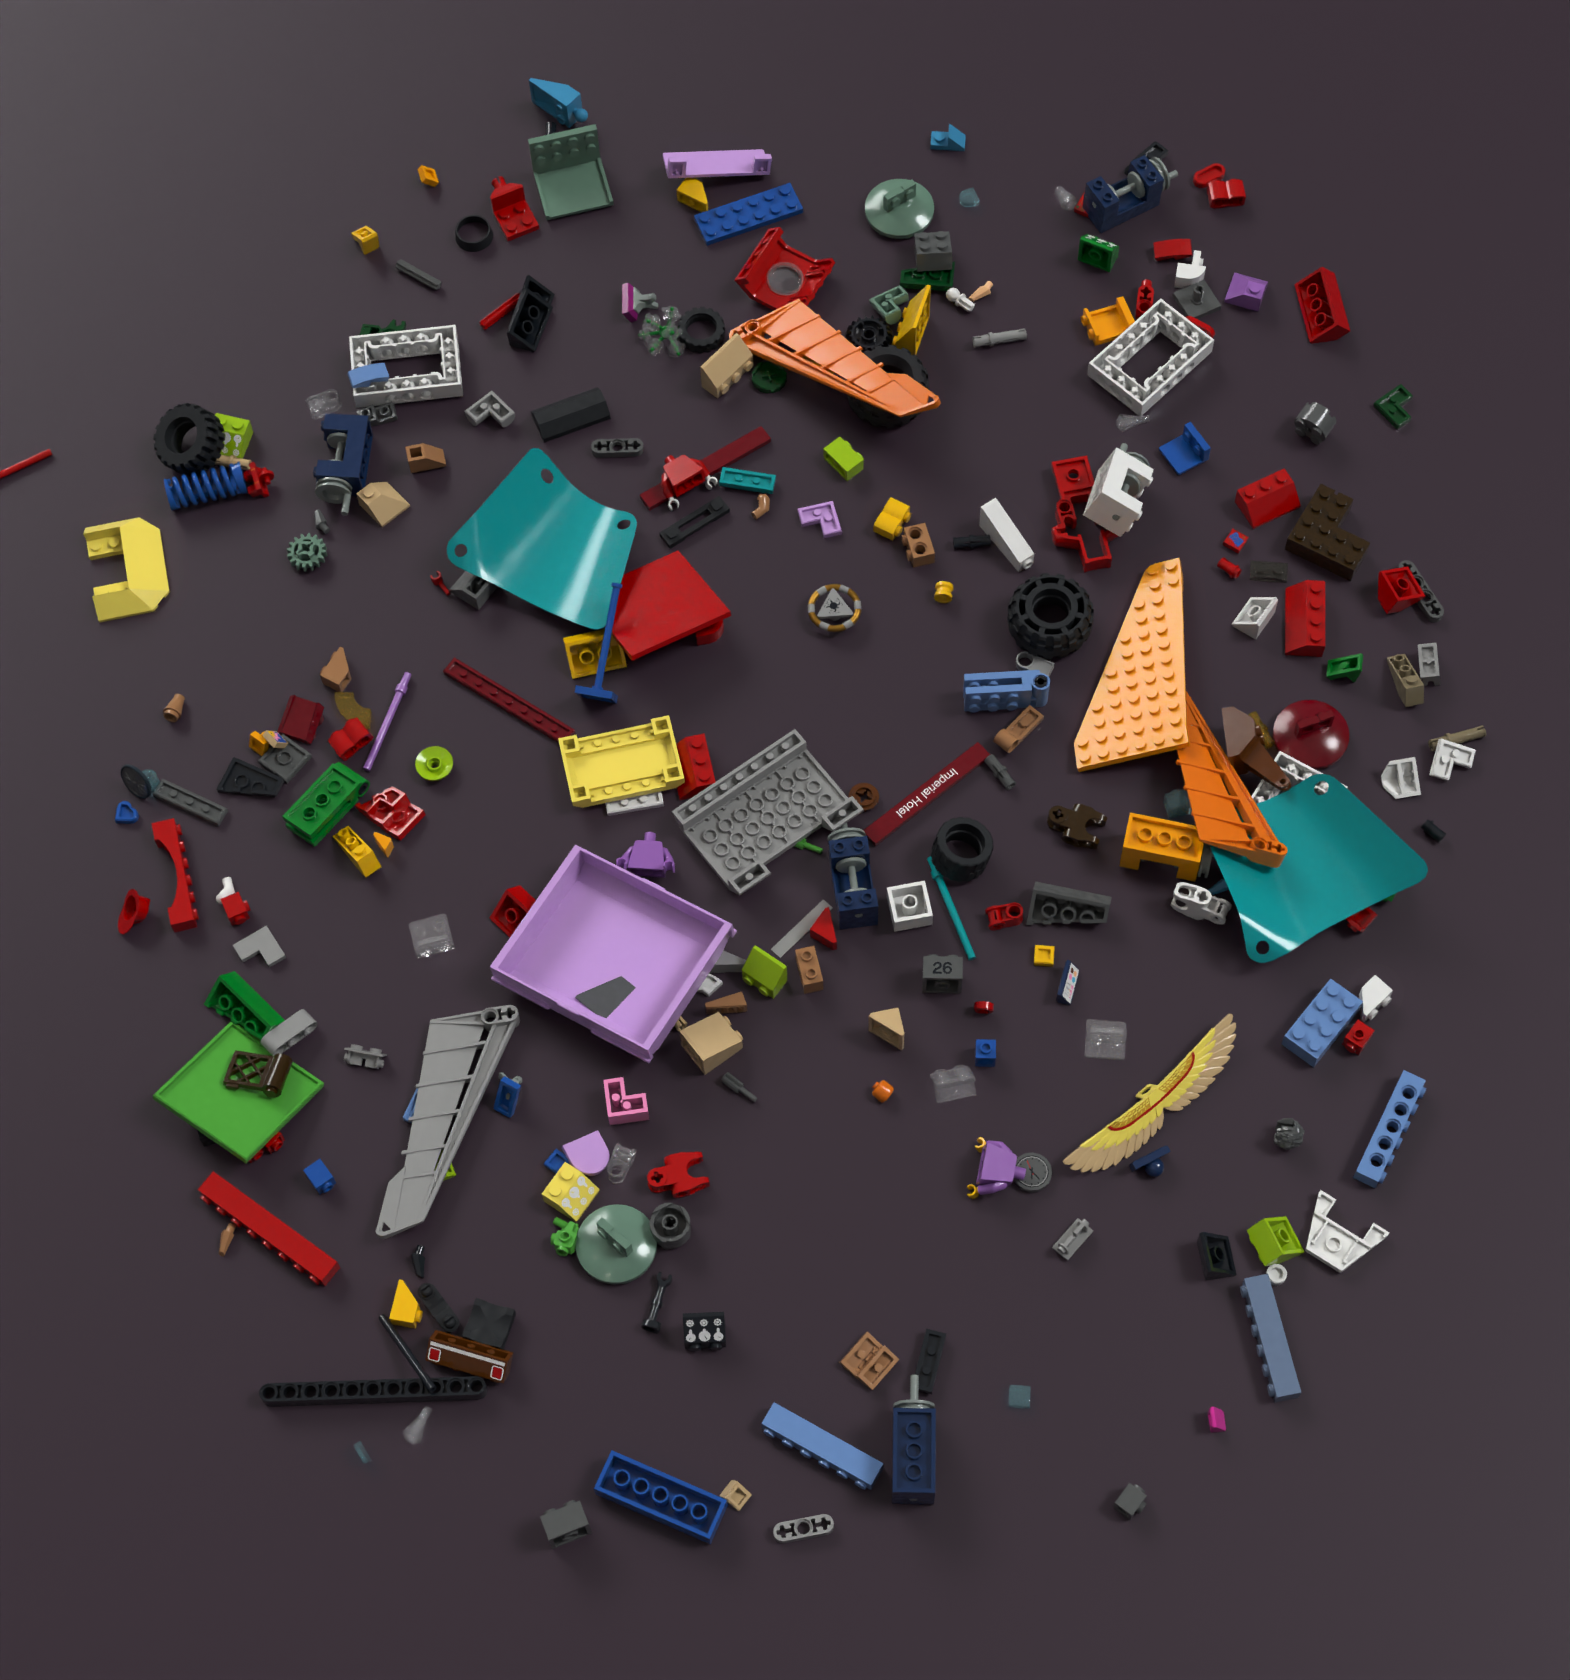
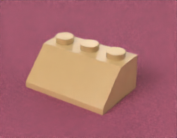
M734 334L700 367L702 387L717 399L722 394L727 393L729 387L737 383L741 376L753 367V354L739 334Z

